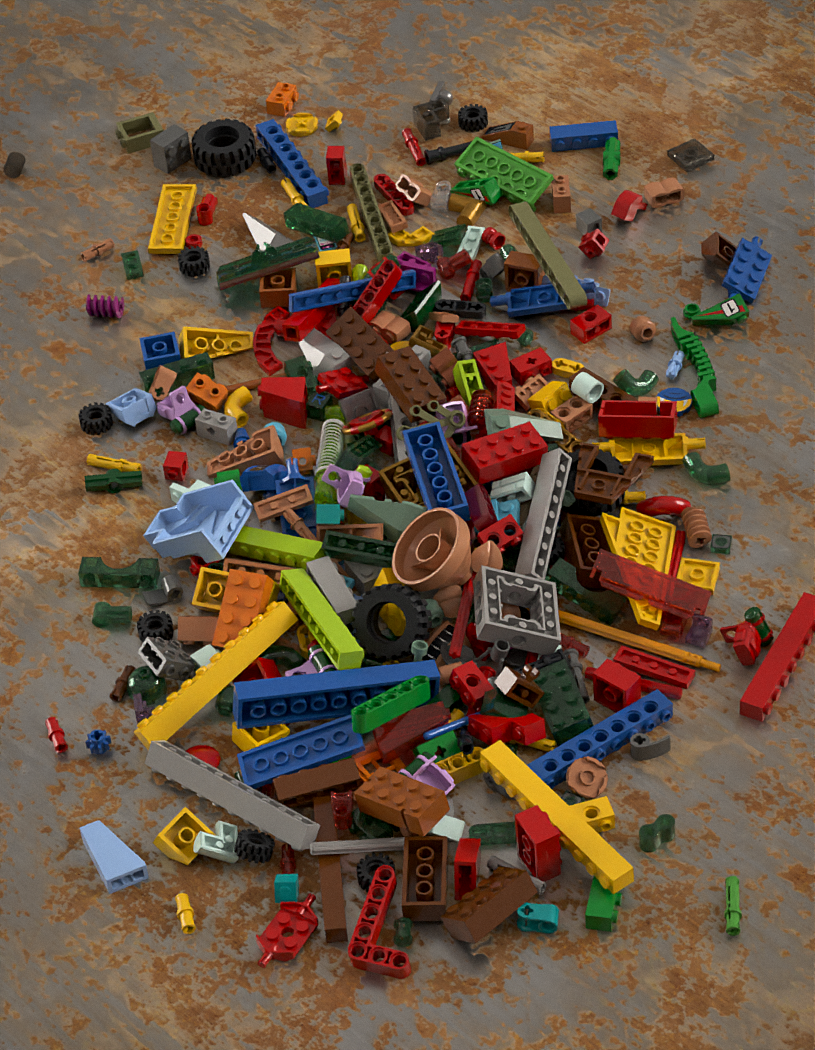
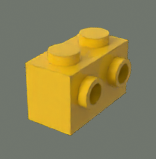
M551 381L528 398L527 401L531 410L543 408L550 413L568 399H571L572 395L567 382Z

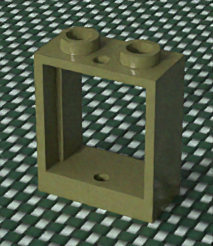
M153 112L117 122V130H115L117 139H120L122 148H125L128 154L150 148V140L163 132V128ZM149 128L151 129V131L128 137L129 134L136 133Z

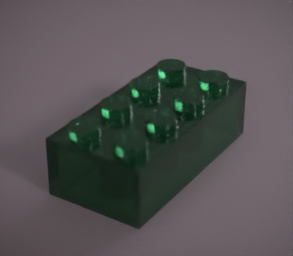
M566 659L538 670L540 674L533 681L544 692L539 703L557 745L560 746L593 727L594 724Z

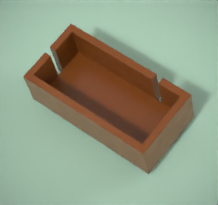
M379 767L368 778L369 782L365 781L354 792L360 812L405 830L409 828L410 832L423 837L450 810L445 791L383 767Z

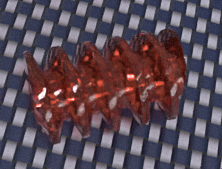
M478 389L471 396L467 422L470 426L477 425V430L487 429L484 409H493L494 399L489 390Z

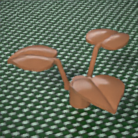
M491 540L476 548L471 554V568L476 573H478L481 565L502 569L503 559L501 552ZM453 585L441 588L434 595L433 599L439 603L445 617H457L462 590L460 586ZM501 602L503 604L501 610L502 618L508 614L521 618L519 606Z

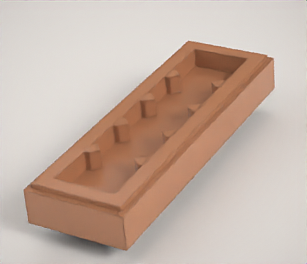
M392 200L378 204L382 219L392 233L408 228L406 220Z

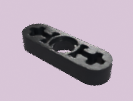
M440 299L435 303L436 312L455 314L459 318L482 319L486 316V306L482 302Z

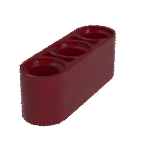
M477 483L464 492L472 522L479 532L498 522L489 494L481 483Z

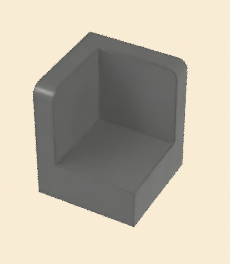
M588 208L576 214V227L583 234L587 232L590 234L597 228L602 232V218L591 208Z

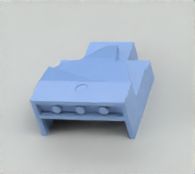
M232 479L183 493L176 506L158 511L143 536L162 558L171 556L174 559L191 554L202 557L206 563L222 560L254 509V506Z

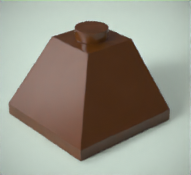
M716 231L701 243V254L712 263L728 269L737 247Z

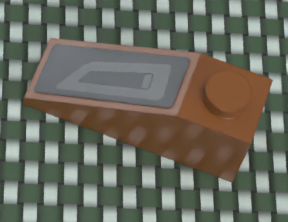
M515 121L491 126L482 135V139L492 142L500 139L504 145L527 150L534 141L533 124Z

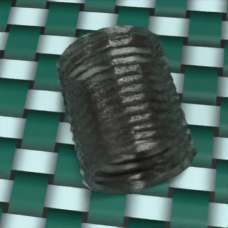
M11 152L8 155L3 168L5 175L10 178H18L26 161L24 155L19 152Z

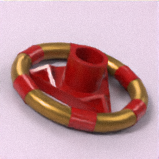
M378 409L361 415L342 427L343 435H355L363 432L365 437L374 435L378 432L377 426L392 417V410Z

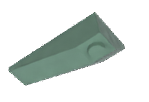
M503 408L484 409L488 435L530 421L545 442L563 441L560 422Z

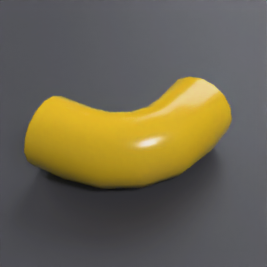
M245 386L235 390L224 404V414L236 418L237 429L247 424L249 415L242 408L253 401L250 391Z

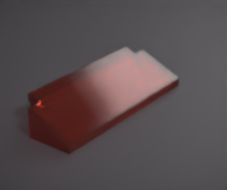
M601 548L589 576L593 578L596 571L601 572L599 581L602 587L637 601L642 600V598L646 599L650 606L683 619L693 617L695 610H698L700 613L697 619L701 620L712 593Z

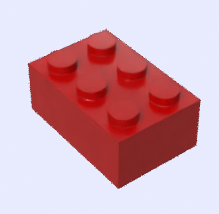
M538 805L516 814L517 856L532 873V876L544 882L561 875L562 860L560 851L562 849L559 843L561 834L558 827L551 824L548 814L545 811L542 812Z

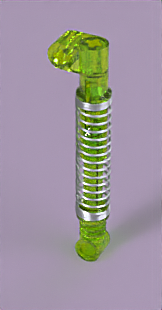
M339 404L325 406L326 420L322 425L314 475L316 481L314 495L316 510L317 504H338L335 487L323 482L321 478L329 464L341 467L345 435L342 433V427L345 425V420ZM332 471L329 473L328 478L333 481L339 480V473Z

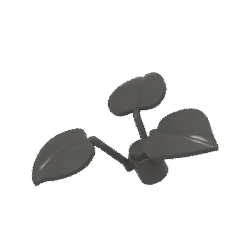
M497 639L492 648L488 647L487 651L473 660V662L478 663L486 655L490 654L493 661L499 662L498 677L504 660H507L510 665L515 667L523 666L527 657V651L517 648L510 649L508 641ZM441 645L440 647L441 656L447 665L459 661L463 665L474 659V653L468 646H462L461 656L456 659H452L449 656L450 645ZM497 677L488 678L487 680L495 689L494 700H502L505 704H510L514 701V699L505 695L494 683Z

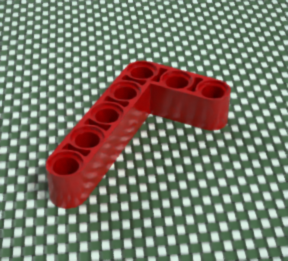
M386 260L382 263L353 306V309L368 324L375 317L402 276V270L393 260ZM377 333L388 344V342L379 333Z
M383 865L377 868L347 952L352 966L357 969L404 979L410 975L412 969L408 955L399 950L376 945L397 887L393 868ZM378 896H384L381 899H376ZM371 915H377L375 918H369ZM364 934H370L368 937L362 938ZM363 953L360 957H355L356 954ZM379 958H384L380 962H375ZM399 963H404L403 966L396 967Z

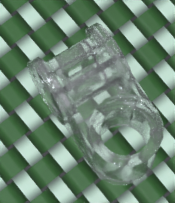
M440 181L436 184L430 199V210L448 212V203L452 195L450 193V182Z

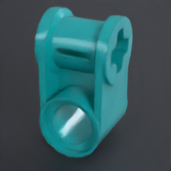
M524 903L517 909V915L519 916L517 927L521 931L543 932L547 934L557 931L559 909L557 906L552 904Z

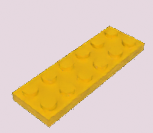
M163 184L148 246L149 254H181V251L184 250L185 238L197 192L196 184Z

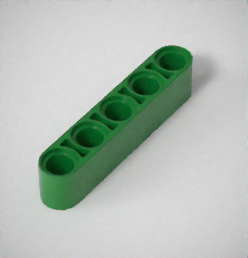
M423 675L415 676L354 707L351 710L353 732L358 734L367 733L430 699L429 678Z

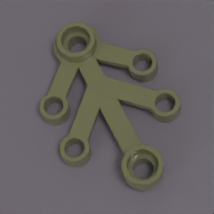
M436 400L428 402L427 409L430 412L437 411L446 417L445 419H437L422 410L419 405H414L409 410L412 416H418L428 422L419 426L438 421L441 427L448 426L444 434L448 443H450L449 440L455 429L463 427L466 422V417L462 411H449L439 405V402ZM431 403L436 404V409L431 408ZM414 407L418 408V414L413 413ZM454 416L458 417V423L453 421ZM403 425L396 430V437L400 441H404V438L400 435L401 430H408L419 426L410 428Z

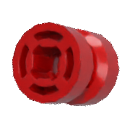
M488 227L482 233L481 239L493 249L498 250L504 245L506 237L502 233L497 232L493 227Z

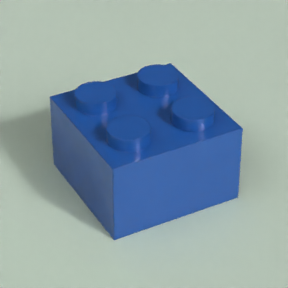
M175 331L139 338L147 377L155 376L160 365L174 372L182 371Z

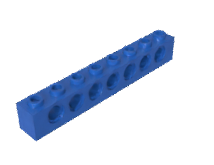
M274 119L257 124L258 140L269 155L272 156L285 177L291 180L298 193L302 194L309 209L328 204L327 196H329V191L327 187L323 186L319 177L317 178L313 168L309 167L307 160L302 158L301 152L296 150L294 143L289 140L287 133L282 131L281 125L277 124Z
M656 689L532 761L527 766L553 789L556 785L566 781L567 769L573 761L583 757H592L601 761L607 755L618 751L621 747L630 743V738L634 734H645L652 731L658 725L669 721L673 717V703Z

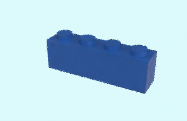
M616 120L549 127L552 152L605 147L606 140H609L610 137H616L618 140Z

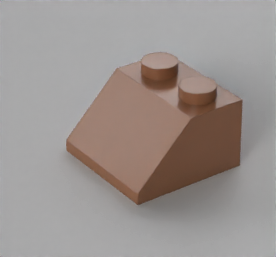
M178 616V640H183V644L194 645L195 641H203V645H212L219 616Z

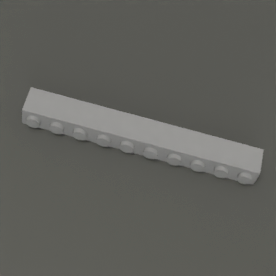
M165 740L151 741L144 764L151 767L153 772L166 775L168 780L182 784L181 787L186 790H193L200 798L211 800L213 805L227 809L229 814L240 816L244 819L245 823L258 826L261 832L274 835L276 840L290 844L291 848L296 851L310 849V844L315 842L320 828L318 823Z

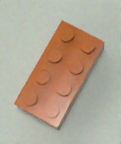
M234 569L229 570L212 642L213 647L223 651L226 643L239 637L238 633L243 628L250 627L253 624L252 620L259 614L263 615L267 611L266 607L268 606L273 580L269 576Z

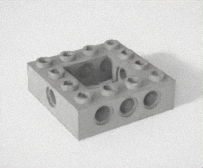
M481 565L473 580L477 639L495 643L497 639H505L509 642L510 647L543 655L554 653L561 642L556 583ZM501 602L529 608L530 620L517 618L515 615L510 614L502 618L501 610L503 604Z

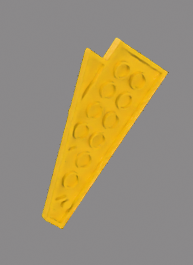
M621 507L618 518L602 512L600 522L637 622L647 628L658 630L676 526Z

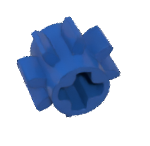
M94 730L87 734L88 740L85 743L86 748L90 749L91 754L101 755L110 750L109 744L112 742L105 730Z

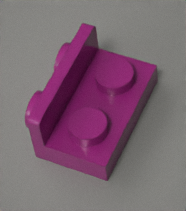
M408 261L401 263L402 271L412 269L416 271V288L407 290L420 292L437 281L435 267Z

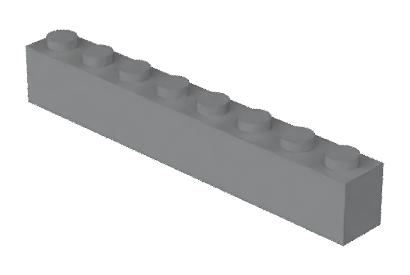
M561 448L542 455L515 570L517 574L545 580L572 458Z

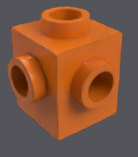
M311 448L292 449V465L293 458H297L299 473L301 475L310 474V470H313V466H316L315 455H311ZM300 459H306V464L301 465L299 463Z

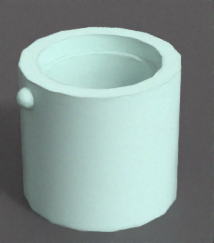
M581 372L573 380L571 390L588 403H594L602 395L604 385L588 373Z

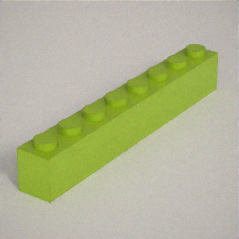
M303 568L281 570L279 588L337 670L361 668V662L364 659L363 648L357 643L355 637L349 632L347 626L344 625L340 617L333 610V607L327 602L325 596L319 591L318 586L311 580V577Z

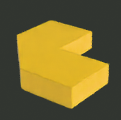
M422 226L411 234L405 230L394 233L389 232L388 237L390 242L398 247L423 246L435 238V233Z

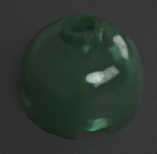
M149 666L136 668L131 672L127 680L128 696L135 700L138 705H153L156 703V700L161 697L164 698L168 691L166 679L156 676Z

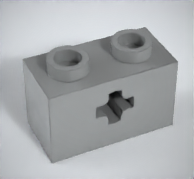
M204 408L195 419L197 436L228 446L235 439L237 430L236 418Z

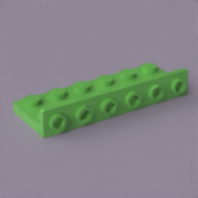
M477 136L454 163L457 173L463 178L467 177L470 180L494 177L503 194L501 197H506L513 204L526 201L533 212L536 210L534 203L554 180L552 174Z

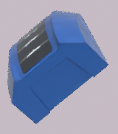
M273 464L256 465L247 468L240 476L242 491L276 490L275 480L286 478L288 475L287 467Z

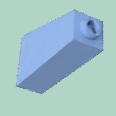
M100 820L80 827L82 841L109 894L149 878L145 862Z

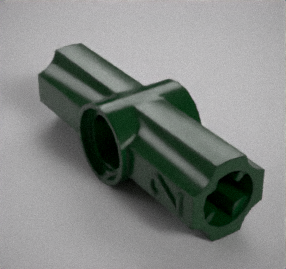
M109 469L106 474L85 476L86 492L106 490L109 493L115 494L119 493L122 488L143 486L141 471L121 472L118 469Z

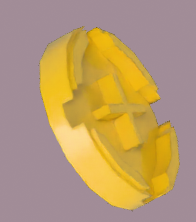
M305 112L296 113L286 121L287 132L296 137L309 136L316 132L319 127L317 117H313V114Z

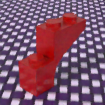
M534 713L514 718L481 714L468 716L470 735L490 746L499 740L503 743L516 740L526 746L546 738L544 719Z

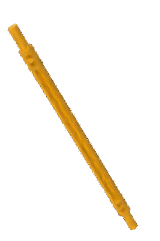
M558 610L560 623L691 666L704 667L719 672L721 669V664L703 659V656Z

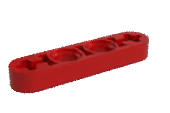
M378 174L374 177L375 188L387 201L392 200L402 215L409 216L414 213L413 201H410L405 193L400 192L396 188L395 183L386 174Z

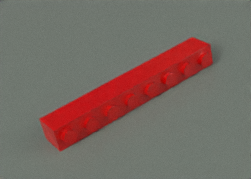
M804 592L740 699V715L763 722L766 715H770L774 701L779 700L782 687L787 686L789 675L795 672L798 660H802L806 646H810L815 632V595Z

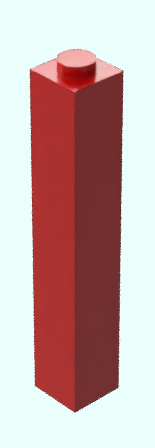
M327 278L318 288L340 284V279ZM337 304L294 312L282 324L284 340L301 342Z

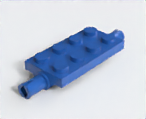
M757 236L752 238V242L741 238L721 285L727 289L728 298L740 293L743 300L751 304L755 300L772 257L770 253L760 248L763 243L761 238L759 242V237Z
M578 280L585 293L596 292L594 281L580 283V280ZM552 284L511 289V292H506L505 295L490 297L492 307L508 306L507 313L509 317L568 309Z
M291 458L286 460L288 475L282 480H275L276 494H281L305 484L308 485L314 503L294 510L299 518L304 519L305 525L316 537L317 501L313 476H302L299 473L298 459L293 458L292 465ZM280 515L282 534L301 537L295 530L290 528L291 525L284 516Z

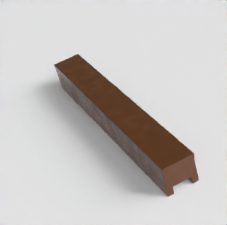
M334 794L313 797L315 822L320 825L316 837L317 842L339 841ZM340 854L318 855L326 943L348 942Z

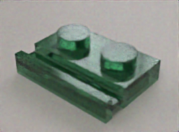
M466 224L436 230L428 245L431 250L442 249L449 245L456 246L462 242L466 234L465 231L468 228Z

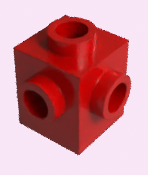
M597 228L590 234L587 232L582 236V242L578 248L591 259L595 256L599 257L605 251L610 240Z

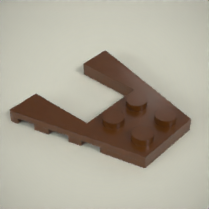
M581 442L574 498L612 505L654 463V456L635 453L624 475L597 471L590 468L599 453V445Z

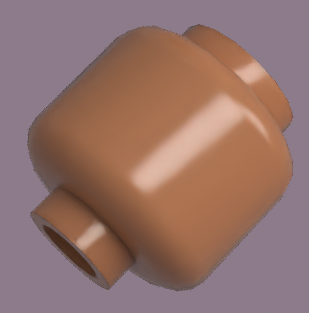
M638 316L631 322L630 332L638 341L648 342L654 337L656 327L647 317Z

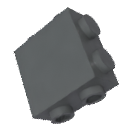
M147 636L137 652L156 676L186 681L196 666L191 661V657L180 648L181 645L175 640L168 641L160 637L153 638Z

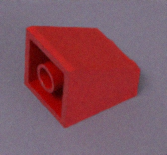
M306 377L262 378L257 392L258 396H261L259 407L260 410H263L264 417L306 429L309 407Z

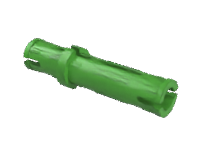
M729 876L725 879L726 910L724 911V917L727 920L726 933L730 936H737L740 934V919L742 918V911L739 909V879L736 876Z

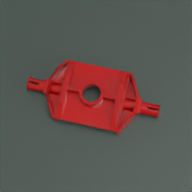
M309 893L303 902H281V909L259 937L256 934V942L264 953L257 962L260 967L265 968L270 960L274 961L276 959L286 962L294 959L319 925L317 916L310 908L316 900L314 894ZM287 932L293 933L292 936L283 937V934Z

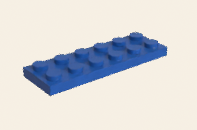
M350 714L237 754L244 784L256 789L273 783V779L281 775H290L303 769L316 768L322 764L331 763L366 749L361 734L355 733L352 730Z

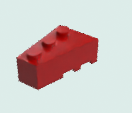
M506 342L473 352V359H475L480 374L485 381V386L491 394L497 381L508 382L512 385Z

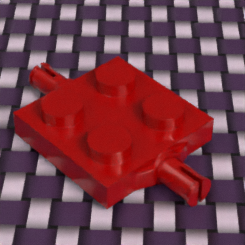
M348 367L319 373L317 380L322 385L316 386V392H329L337 399L346 398L368 389L364 382H368L369 377L367 375L356 376Z

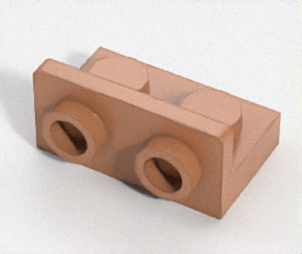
M540 374L534 378L531 376L524 382V386L515 388V401L528 412L531 408L527 399L548 384L547 381Z

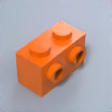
M278 82L266 100L267 114L286 117L299 98L296 85Z
M198 372L186 387L191 400L215 412L221 409L228 398V390L224 385L216 384L209 376L201 375Z

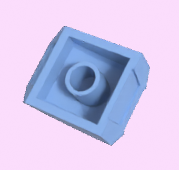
M134 388L105 403L118 419L134 427L135 424L150 416L153 417L157 408L152 394L138 388Z

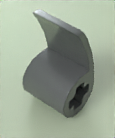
M174 575L165 576L161 580L162 589L142 591L149 606L169 603L183 595V589Z
M643 733L634 734L630 738L631 757L637 761L659 757L671 749L670 735L653 743H650L648 736Z

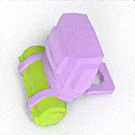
M329 464L321 479L323 482L336 488L338 504L346 508L348 507L351 494L362 496L365 484L371 480L370 476L373 472L365 465H359L355 471H348ZM336 471L339 473L341 480H330L328 475L330 472Z

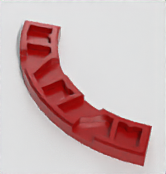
M279 305L264 317L262 323L257 326L253 337L255 359L268 376L283 368V363L278 360L271 349L276 321L279 322L280 319L287 320L290 317V313Z

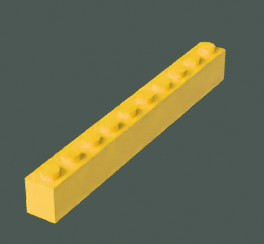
M274 601L266 607L267 611L263 615L259 614L252 620L253 624L250 627L243 628L238 633L239 637L224 645L225 649L221 653L218 652L213 655L206 667L204 665L195 672V677L181 684L182 688L177 693L173 692L170 694L163 706H157L151 712L152 716L148 719H143L137 724L138 728L134 731V734L147 750H149L151 741H167L298 621V618L284 601Z
M501 740L480 752V766L485 773L488 772L496 784L501 785L511 798L514 797L523 810L538 805L542 812L545 811L549 816L551 824L557 826L560 831L559 843L561 847L567 849L577 862H581L586 867L587 872L599 880L603 888L609 889L615 894L634 882V867Z

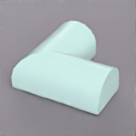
M218 820L215 825V835L202 831L198 833L193 845L194 852L228 863L237 862L239 856L234 852L238 836L237 826Z

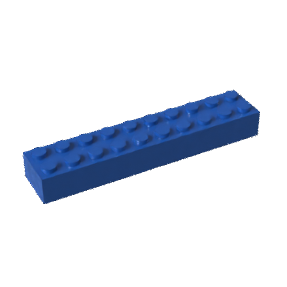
M435 660L234 682L233 715L237 729L345 717L351 714V710L354 707L419 675L427 676L430 682V699L415 707L422 708L439 693L440 674Z

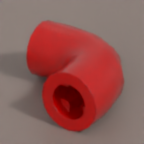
M655 496L638 502L636 510L650 517L672 515L681 518L682 511L687 507H691V504L688 500L680 497Z

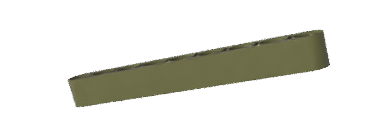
M355 163L350 166L351 184L377 262L383 261L382 258L390 254L393 255V249L365 166L361 163Z
M525 201L509 205L508 212L512 222L566 307L570 310L586 306L587 296L529 204Z

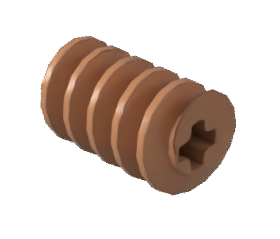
M695 507L685 508L681 513V519L689 546L699 548L707 545L712 540V534L710 533L711 530L707 522L706 513L704 510Z

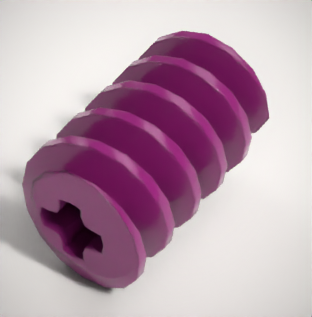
M88 294L86 311L90 317L94 315L100 317L102 315L107 318L109 315L110 318L115 316L116 318H121L124 312V298L122 297L119 301L118 296H115L114 301H112L111 296H108L107 300H105L104 295H101L100 300H98V296L94 295L92 300L91 295Z

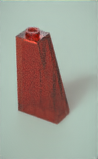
M443 701L411 709L372 730L383 765L428 741L423 738L425 732L449 723V720H451L450 710L444 707Z

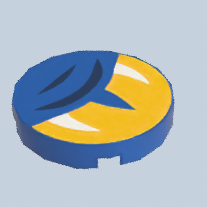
M667 388L656 396L657 410L659 411L660 401H677V417L683 416V413H688L692 408V396L684 389Z

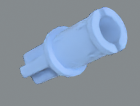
M678 350L675 351L672 359L669 360L666 377H669L670 380H673L677 376L678 371L682 369V362L685 358L684 352L679 350L678 353Z

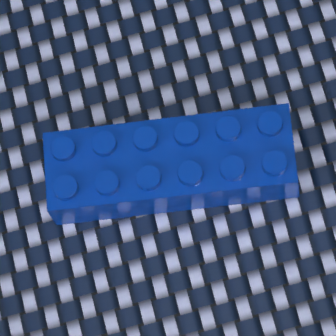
M440 422L402 431L405 448L427 511L434 508H447L464 521L471 520L469 506Z

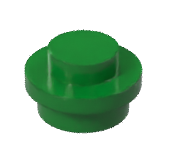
M690 303L685 306L683 315L691 320V317L700 313L701 309L697 304Z

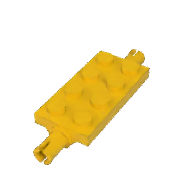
M675 433L674 438L667 440L661 438L642 439L641 437L625 439L623 437H614L609 442H592L593 445H599V449L603 452L607 451L612 454V457L615 456L621 464L630 463L635 453L654 456V463L651 466L688 464L687 452L689 450L706 449L705 437L688 438L685 433Z

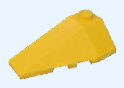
M183 326L179 336V352L183 359L202 361L253 349V332Z

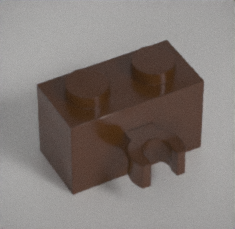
M529 664L524 666L522 674L506 666L494 683L505 695L533 709L544 694L543 690L533 681L539 676L540 672L537 668L533 669Z

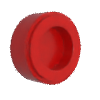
M191 234L185 238V245L188 249H191V246H194V248L197 246L201 247L203 244L200 235Z

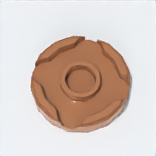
M583 757L571 763L567 769L566 781L572 793L584 799H591L600 795L607 787L608 775L600 761L592 757Z

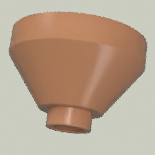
M434 508L419 515L407 526L395 546L392 568L396 578L418 592L465 584L473 573L471 568L470 533L467 523L447 508Z

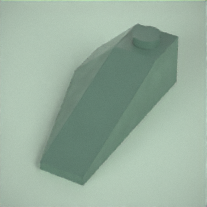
M351 494L347 510L368 524L382 523L383 534L397 543L407 526L419 515L426 512L427 508L409 501L394 503L392 499L378 501L374 497Z

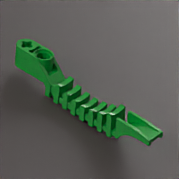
M672 317L671 334L678 350L687 354L686 359H692L691 364H695L694 368L697 370L699 382L696 389L690 391L694 408L700 418L719 414V406L712 392L716 391V376L708 354L705 352L704 346L702 347V342L699 341L698 335L695 336L693 332L681 328L676 318Z

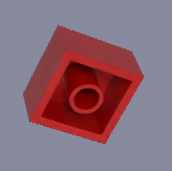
M607 658L593 672L594 701L617 713L641 699V676Z

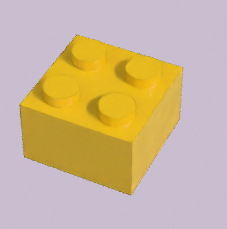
M349 248L314 252L315 254L318 253L319 258L315 259L318 287L327 278L340 279L344 275L350 276L351 282L353 281Z

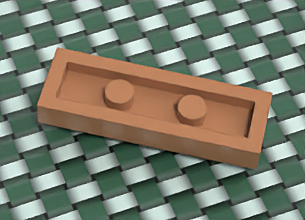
M305 484L253 503L261 523L283 515L288 508L294 511L313 504L314 501L308 485Z

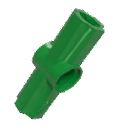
M610 137L609 140H606L605 151H603V177L607 178V180H614V178L618 177V166H620L621 144L616 137Z

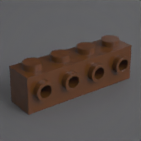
M345 758L338 762L322 764L309 770L303 769L290 775H281L273 779V784L278 802L288 808L313 802V797L330 796L331 794L337 796L356 791L361 786V778L354 758Z

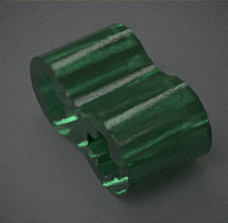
M662 814L657 817L654 823L641 826L639 829L640 849L647 853L653 852L660 844L672 841L675 838V819L669 814Z

